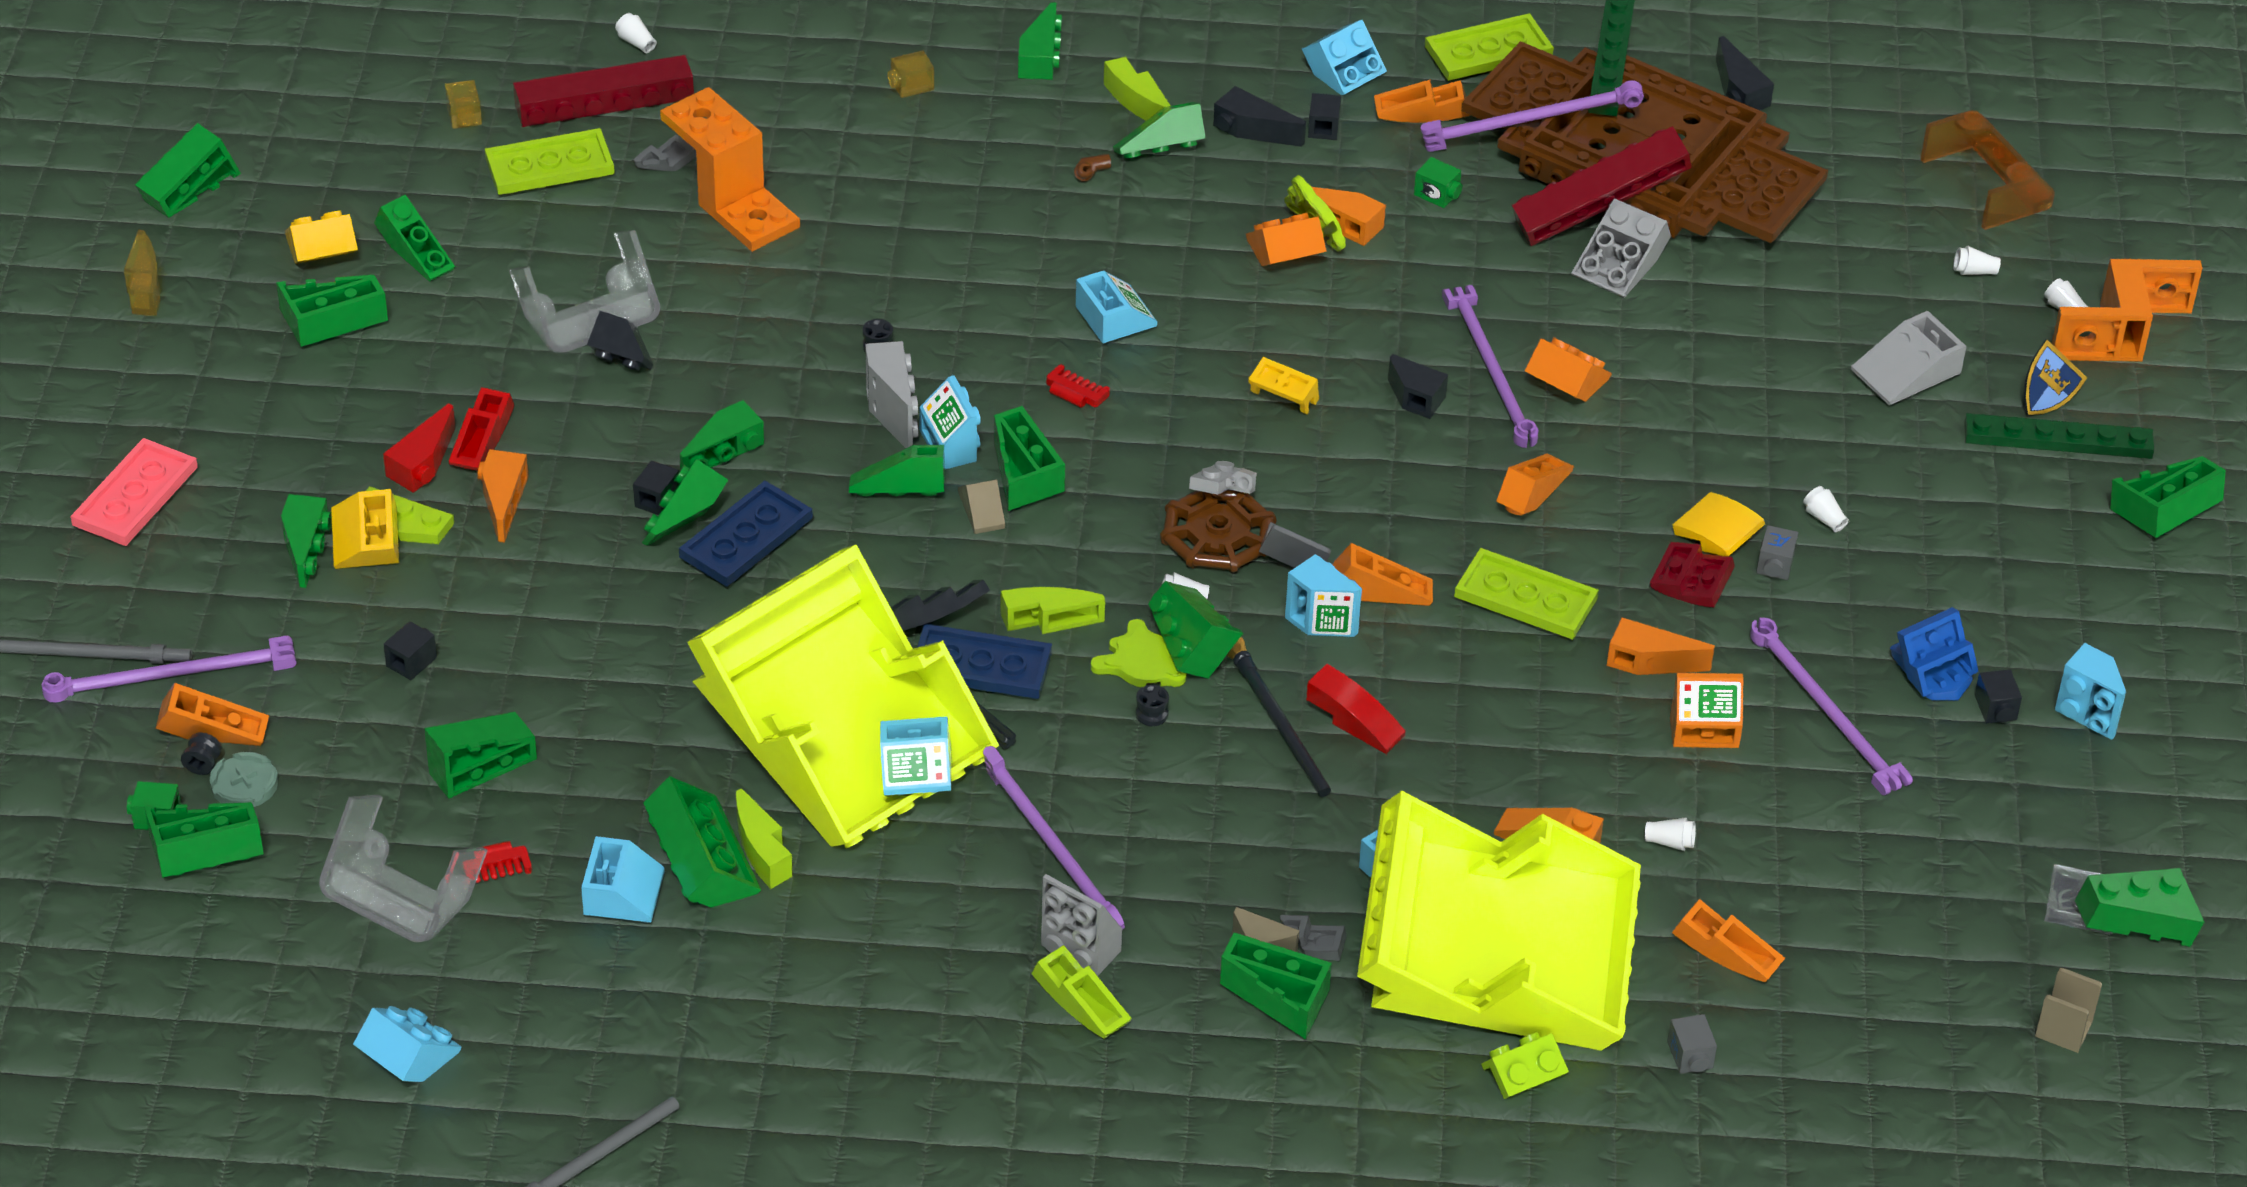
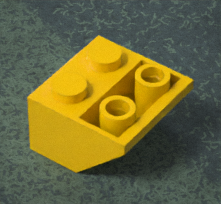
M341 210L325 213L320 217L321 220L312 221L311 216L293 220L294 222H291V226L285 230V235L295 264L356 252L358 248L350 214L342 215Z
M391 489L357 492L331 507L335 569L399 563L397 507Z

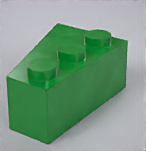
M197 123L141 177L135 186L146 203L170 218L198 201L197 195L207 189L211 191L216 190L220 187V181L228 176L235 178L241 172L223 141Z
M374 274L335 277V282L316 283V279H307L306 284L287 286L286 281L276 282L279 309L301 347L388 321L385 292Z
M1019 406L994 415V445L1008 511L1065 492V463L1024 407Z
M2201 456L2167 465L2166 471L2151 474L2149 470L2139 472V478L2124 481L2122 477L2112 479L2110 510L2157 538L2223 501L2226 470Z
M1164 581L1148 603L1175 667L1179 672L1209 679L1243 635L1240 629L1234 628L1228 623L1229 619L1225 615L1215 611V606L1195 588Z
M516 712L424 728L429 774L448 799L537 759L535 735Z
M252 802L213 803L208 805V809L188 810L187 804L176 805V810L156 811L155 805L144 806L149 836L162 878L181 875L198 869L212 868L220 864L246 860L264 854L259 822Z
M1234 932L1221 957L1220 984L1306 1039L1330 990L1332 963Z

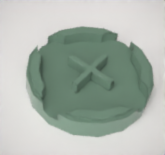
M255 752L232 754L233 758L226 761L223 758L211 770L209 780L214 798L220 803L252 802L253 807H256L269 800L277 790L278 773L276 768L271 764L270 759Z

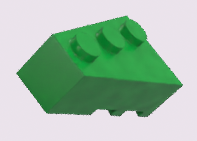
M2180 868L2088 875L2075 899L2086 928L2123 935H2129L2130 931L2148 934L2150 940L2160 941L2161 937L2180 940V945L2191 947L2204 924L2203 917Z

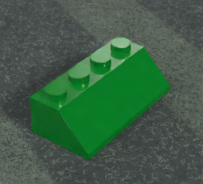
M669 776L645 800L643 804L649 815L648 820L660 838L659 844L667 853L671 862V870L680 881L683 895L690 902H698L712 908L757 895L761 891L716 795Z

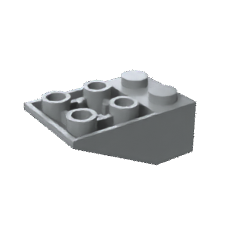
M1614 198L1571 274L1625 298L1656 263L1668 243L1671 233L1667 221Z
M1925 311L1903 321L1851 366V370L1888 405H1891L1960 374L1966 345L1929 311Z
M903 341L865 344L866 393L869 411L905 448L913 445V438L918 437L917 419H913V416L918 415L917 396H911L912 393H915L914 375H908L907 373L912 371L910 353H904Z
M1045 874L1042 884L1041 946L1052 953L1064 945L1083 969L1089 965L1098 976L1121 952L1122 928L1102 904Z

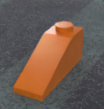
M1312 187L1316 195L1327 204L1337 218L1344 237L1365 246L1384 228L1385 204L1362 193Z
M489 449L485 462L481 461L479 464L478 480H482L483 494L498 542L505 543L528 480L527 454Z
M1547 453L1508 467L1496 502L1506 506L1505 509L1515 515H1524L1534 511L1569 476L1574 466Z
M1350 543L1332 564L1339 572L1354 580L1362 588L1361 601L1430 606L1433 602V579L1353 543Z
M174 683L162 701L155 729L185 739H190L194 733L201 732L212 735L221 743L261 746L269 715Z
M1572 807L1506 808L1494 830L1495 836L1506 839L1541 814H1544L1600 843L1604 818Z

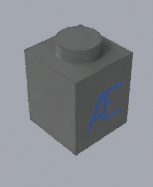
M1767 525L1760 550L1757 574L1788 580L1799 532Z
M1705 1014L1671 1019L1667 1042L1679 1073L1701 1072L1706 1069H1712L1717 1045Z

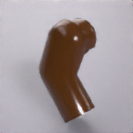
M1109 154L1081 158L1074 169L1076 178L1080 181H1088L1097 170L1111 168Z

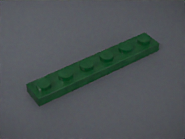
M1635 0L1605 1L1590 96L1615 91V88L1622 85ZM1616 102L1589 108L1588 113L1617 116L1619 105Z
M1966 413L1965 443L2146 459H2152L2154 454L2153 429L1971 413Z

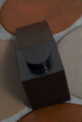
M1725 36L1719 37L1716 63L1724 96L1757 110L1770 107L1774 83Z
M1234 86L1214 103L1213 126L1236 138L1299 147L1305 144V120L1237 86Z

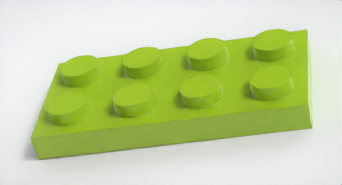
M1530 13L1425 37L1426 49L1448 81L1492 71L1520 41L1552 55L1554 51L1553 45Z
M601 128L485 148V158L498 195L615 174L614 163Z
M1480 548L1455 587L1454 597L1573 640L1597 601L1599 590Z

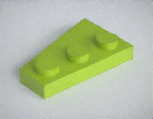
M369 486V488L366 491H373L379 489ZM393 494L397 507V528L400 541L439 544L454 525V516L452 514Z

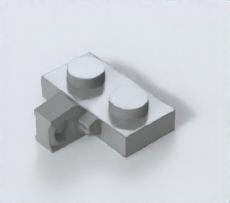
M1217 461L1215 465L1203 468L1202 471L1190 476L1189 489L1217 495L1228 489L1250 494L1256 489L1257 473L1245 468H1236L1232 462Z

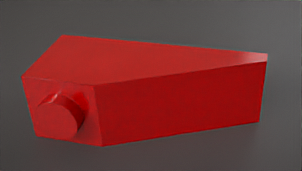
M448 403L383 453L386 477L412 493L435 477L456 429L453 405Z

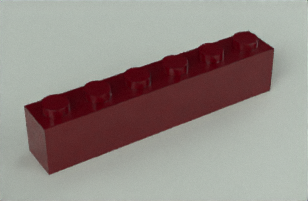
M686 55L513 83L515 107L522 127L678 102L694 94L693 74Z
M1673 126L1658 130L1651 137L1639 143H1632L1623 151L1613 156H1605L1596 164L1586 169H1579L1572 173L1570 177L1560 182L1550 183L1543 190L1520 198L1517 203L1512 205L1515 219L1530 246H1533L1607 210L1614 198L1623 202L1692 168L1690 156Z

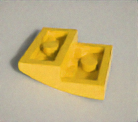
M1710 492L1672 525L1675 535L1699 540L1703 552L1730 556L1763 527L1765 522L1761 516L1741 503Z

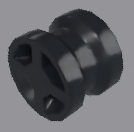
M872 319L864 324L862 328L864 352L865 344L893 342V326L890 322L884 319Z
M1153 684L1141 687L1136 695L1137 720L1151 727L1163 724L1169 714V694L1167 690Z
M194 733L188 741V748L181 755L182 765L192 773L198 775L209 774L214 767V760L221 753V743L210 734Z

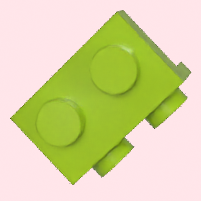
M1536 1032L1520 1039L1521 1046L1510 1050L1507 1044L1489 1052L1491 1059L1481 1065L1484 1070L1491 1068L1504 1099L1569 1072L1552 1033L1540 1038L1539 1033Z

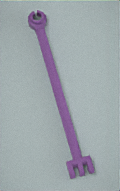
M1631 80L1615 88V91L1446 128H1442L1441 121L1436 120L1424 123L1420 128L1426 150L1433 152L1447 149L1446 139L1616 102H1618V105L1625 104L1630 108L1637 107L1643 100L1644 95L1642 85L1637 81Z
M1473 285L1465 286L1466 294H1464L1461 287H1455L1454 296L1450 289H1443L1442 297L1448 310L1459 308L1515 426L1514 443L1520 447L1527 448V436L1529 434L1530 446L1533 447L1537 443L1539 430L1533 421L1524 418L1471 307L1477 305L1478 295Z
M1759 618L1758 626L1756 627L1757 621L1754 620L1750 631V638L1753 643L1759 647L1771 649L1873 767L1876 773L1873 774L1871 783L1880 794L1884 796L1889 794L1891 789L1896 791L1902 788V785L1908 786L1912 784V776L1900 762L1890 767L1778 639L1779 635L1776 633L1777 626L1775 622L1769 618Z
M290 636L269 638L270 648L77 679L65 678L62 674L53 672L45 676L41 685L43 697L49 702L56 703L65 700L68 696L74 695L73 692L272 661L274 671L288 669L296 665V658L294 656L292 638Z
M993 746L984 748L983 754L987 774L996 785H1002L1084 895L1102 904L1120 927L1124 929V921L1116 907L1105 900L1005 768L1003 757Z

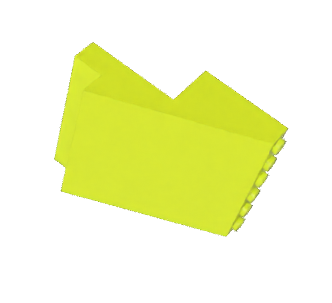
M857 545L837 551L687 642L704 673L692 682L831 847L844 844L845 848L857 844L864 839L862 833L868 829L875 831L889 823L887 817L896 812L897 815L905 813L915 806L913 801L918 797L922 796L924 799L935 794L926 792L884 795L880 748L881 721L948 716L951 741V782L966 774L964 768L970 764L977 766L985 762L984 748L988 746L997 748L999 746L944 642L940 641L914 649L911 647Z
M1400 791L1381 806L1357 977L1374 985L1371 1007L1521 1036H1528L1538 1032L1541 1038L1552 1033L1555 1041L1558 1043L1602 1051L1623 1038L1626 1029L1624 1022L1626 1006L1629 1000L1627 993L1629 977L1632 971L1630 964L1632 948L1635 943L1634 926L1638 914L1636 907L1638 891L1641 885L1639 880L1641 865L1544 814H1541L1500 842L1406 792Z

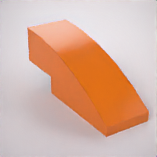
M1427 80L1374 95L1379 119L1424 123L1470 116V114L1461 111L1462 102L1466 99L1461 80L1435 88L1432 87L1431 81Z
M1700 899L1672 931L1675 936L1691 948L1714 962L1762 982H1766L1785 959V957L1732 914L1725 920Z

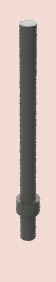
M0 639V653L150 660L151 664H165L166 661L185 662L192 660L191 649L167 648L163 644L138 647Z
M671 1096L540 1182L533 1181L525 1187H558L679 1109L678 1101Z

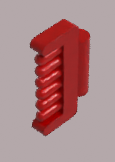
M1062 364L1058 365L1046 377V384L1051 386L1049 390L1051 394L1080 408H1083L1085 404L1098 407L1110 396V387H1102L1101 385L1096 387L1095 382L1090 384L1089 379L1084 380L1082 376L1077 378V374H1071L1070 370L1064 372L1065 366Z
M510 841L470 849L471 857L459 861L466 887L473 885L471 873L476 883L481 881L479 871L481 872L482 879L488 881L487 869H489L492 879H496L498 876L496 867L500 877L506 876L504 866L508 875H513L514 869L512 864H514L518 874L522 873L523 869L526 874L532 872V865L526 847L512 848Z

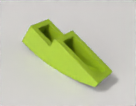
M1126 56L1104 62L1105 87L1114 98L1136 116L1147 121L1164 107L1171 106L1149 72L1137 74Z
M1027 587L1001 591L1000 614L1007 631L1039 625L1042 634L1104 622L1105 597L1103 594L1063 587Z
M742 788L737 790V824L743 849L758 876L772 889L792 877V854L783 846L782 827Z
M1064 945L1038 961L1031 973L1061 1007L1103 1039L1129 1023L1132 1019L1088 965L1083 969Z

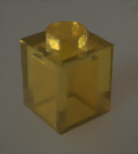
M924 50L891 58V71H888L889 84L892 88H896L901 98L934 90V67Z
M469 80L445 84L447 109L452 128L482 125L480 100L475 81Z

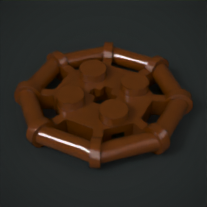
M1228 489L1217 495L1196 490L1176 501L1170 500L1166 504V518L1164 529L1160 533V539L1164 545H1169L1186 561V566L1192 569L1200 566L1226 569L1233 573L1237 572L1238 568L1260 556H1267L1259 552L1270 522L1276 524L1277 519L1273 512L1267 511L1249 493ZM1218 501H1223V502H1227V503H1226V504H1219ZM1244 507H1245L1247 510H1249L1252 514H1249V513L1244 509ZM1180 517L1186 519V525L1177 526L1178 519ZM1215 524V525H1217V526H1224V527H1223V528H1215V527H1213V525ZM1251 527H1260L1259 536L1250 532ZM1188 538L1195 546L1191 549L1181 539ZM1244 545L1250 546V548L1235 555L1234 550Z

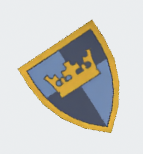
M2045 339L2036 352L2026 376L2024 392L2026 415L2044 414L2058 409L2070 401L2087 379L2047 339Z

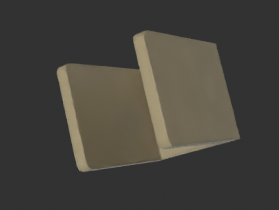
M2059 968L2052 996L2046 995L2035 1037L2078 1053L2093 1023L2102 983L2065 968Z

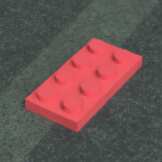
M143 438L71 515L72 526L127 546L198 468L197 458Z

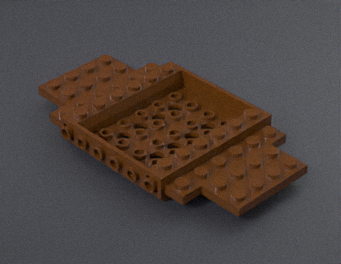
M1520 41L1462 102L1461 111L1483 120L1588 97L1591 95L1597 52L1585 47L1569 62ZM1628 55L1626 56L1622 84L1631 80L1639 82L1642 85L1643 95L1648 100L1633 108L1627 107L1625 104H1619L1618 114L1630 112L1634 115L1632 118H1625L1620 115L1610 116L1588 113V109L1501 127L1506 131L1498 139L1497 146L1498 149L1520 158V172L1550 184L1570 177L1572 173L1579 169H1586L1596 164L1605 156H1613L1623 151L1628 145L1635 142L1639 143L1651 137L1658 130L1673 126L1677 134L1685 136L1682 142L1689 153L1692 168L1623 201L1635 208L1666 220L1671 237L1673 238L1682 228L1705 237L1715 224L1720 221L1772 243L1826 181L1828 175L1827 169L1781 151L1788 142L1789 132L1766 123L1767 114ZM1695 118L1699 123L1688 124L1684 120ZM1614 127L1617 128L1620 132L1616 134H1609L1604 130H1608ZM1601 143L1605 148L1597 150L1589 145Z

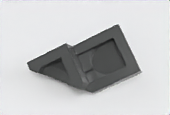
M675 134L658 149L650 145L635 157L633 162L638 168L676 171L696 157V151L691 145Z
M1303 915L1280 916L1281 924L1299 930L1298 948L1303 954L1318 959L1340 961L1347 937L1345 926L1311 925L1309 916Z

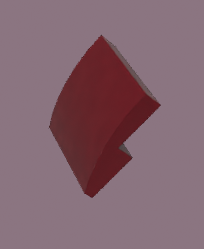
M1670 542L1650 581V586L1671 598L1690 604L1714 608L1735 567L1734 560L1731 556L1703 554L1701 544Z

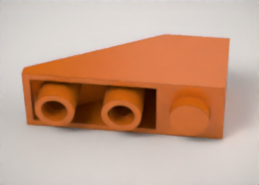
M1621 618L1610 641L1607 666L1636 675L1706 672L1712 668L1715 645Z

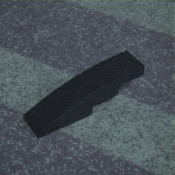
M973 580L956 593H954L951 587H941L923 601L919 595H908L892 606L891 609L904 631L933 622L957 611L989 592L990 589L984 580Z

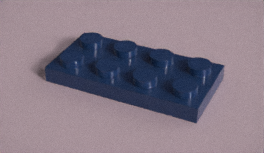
M764 480L679 548V557L727 587L813 518V510Z
M924 624L917 648L943 641L968 688L1039 699L1052 655L1051 643Z

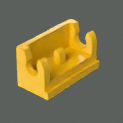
M1265 357L1261 359L1248 379L1251 385V392L1259 395L1261 388L1300 405V412L1304 414L1309 413V402L1316 405L1319 400L1317 378Z

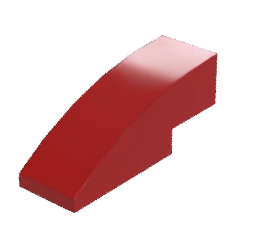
M480 388L473 409L468 408L449 458V465L478 471L481 461L485 462L489 449L494 450L510 419L515 406L510 393Z
M1326 664L1308 681L1306 700L1332 714V724L1385 754L1405 736L1406 731L1378 700L1351 678L1331 665Z

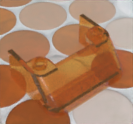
M1973 110L1966 111L1927 124L1920 159L1923 163L1974 148L2007 184L1988 190L1981 225L1984 230L2045 211L2052 207L2055 197L2054 189L1979 112Z

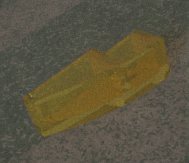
M138 230L124 268L127 293L130 296L132 314L157 316L160 304V283L156 256L146 232Z

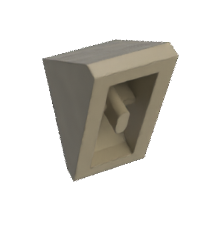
M997 480L958 487V493L974 534L1005 529Z
M1236 907L1233 915L1232 935L1235 932L1298 952L1299 930Z

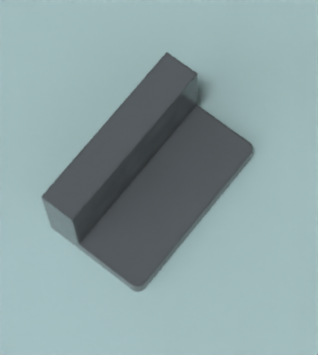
M1270 522L1259 552L1296 568L1315 554L1327 561L1331 549Z

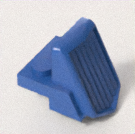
M1953 607L1898 631L1899 643L1890 647L1893 659L1907 674L1910 682L1920 692L1922 697L1926 696L1930 700H1958L1970 686L1973 680L1972 675L1979 672L1973 644L1965 639L1960 613Z

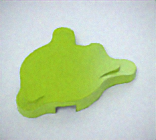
M1297 175L1292 179V185L1287 189L1288 196L1284 199L1286 206L1297 215L1308 213L1309 218L1319 216L1323 238L1325 236L1329 237L1327 244L1337 252L1343 250L1346 247V240L1337 218L1327 204L1316 195L1313 188L1304 178Z
M1140 619L1131 620L1128 623L1126 634L1114 637L1109 641V649L1114 654L1096 656L1091 660V671L1098 675H1116L1136 687H1144L1146 683L1160 682V686L1180 687L1186 682V673L1177 671L1163 637L1148 630L1145 622Z

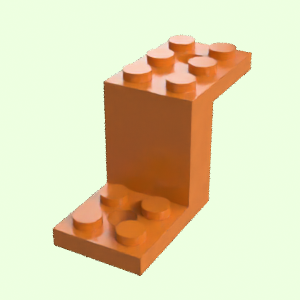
M710 87L660 110L661 120L696 150L699 206L749 250L753 252L800 228V218L764 188L762 132Z
M2110 259L2100 307H2059L2052 345L2068 360L2142 362L2153 318L2152 313H2192L2202 273L2201 260ZM2164 284H2172L2168 289H2160ZM2083 332H2091L2088 336H2079Z

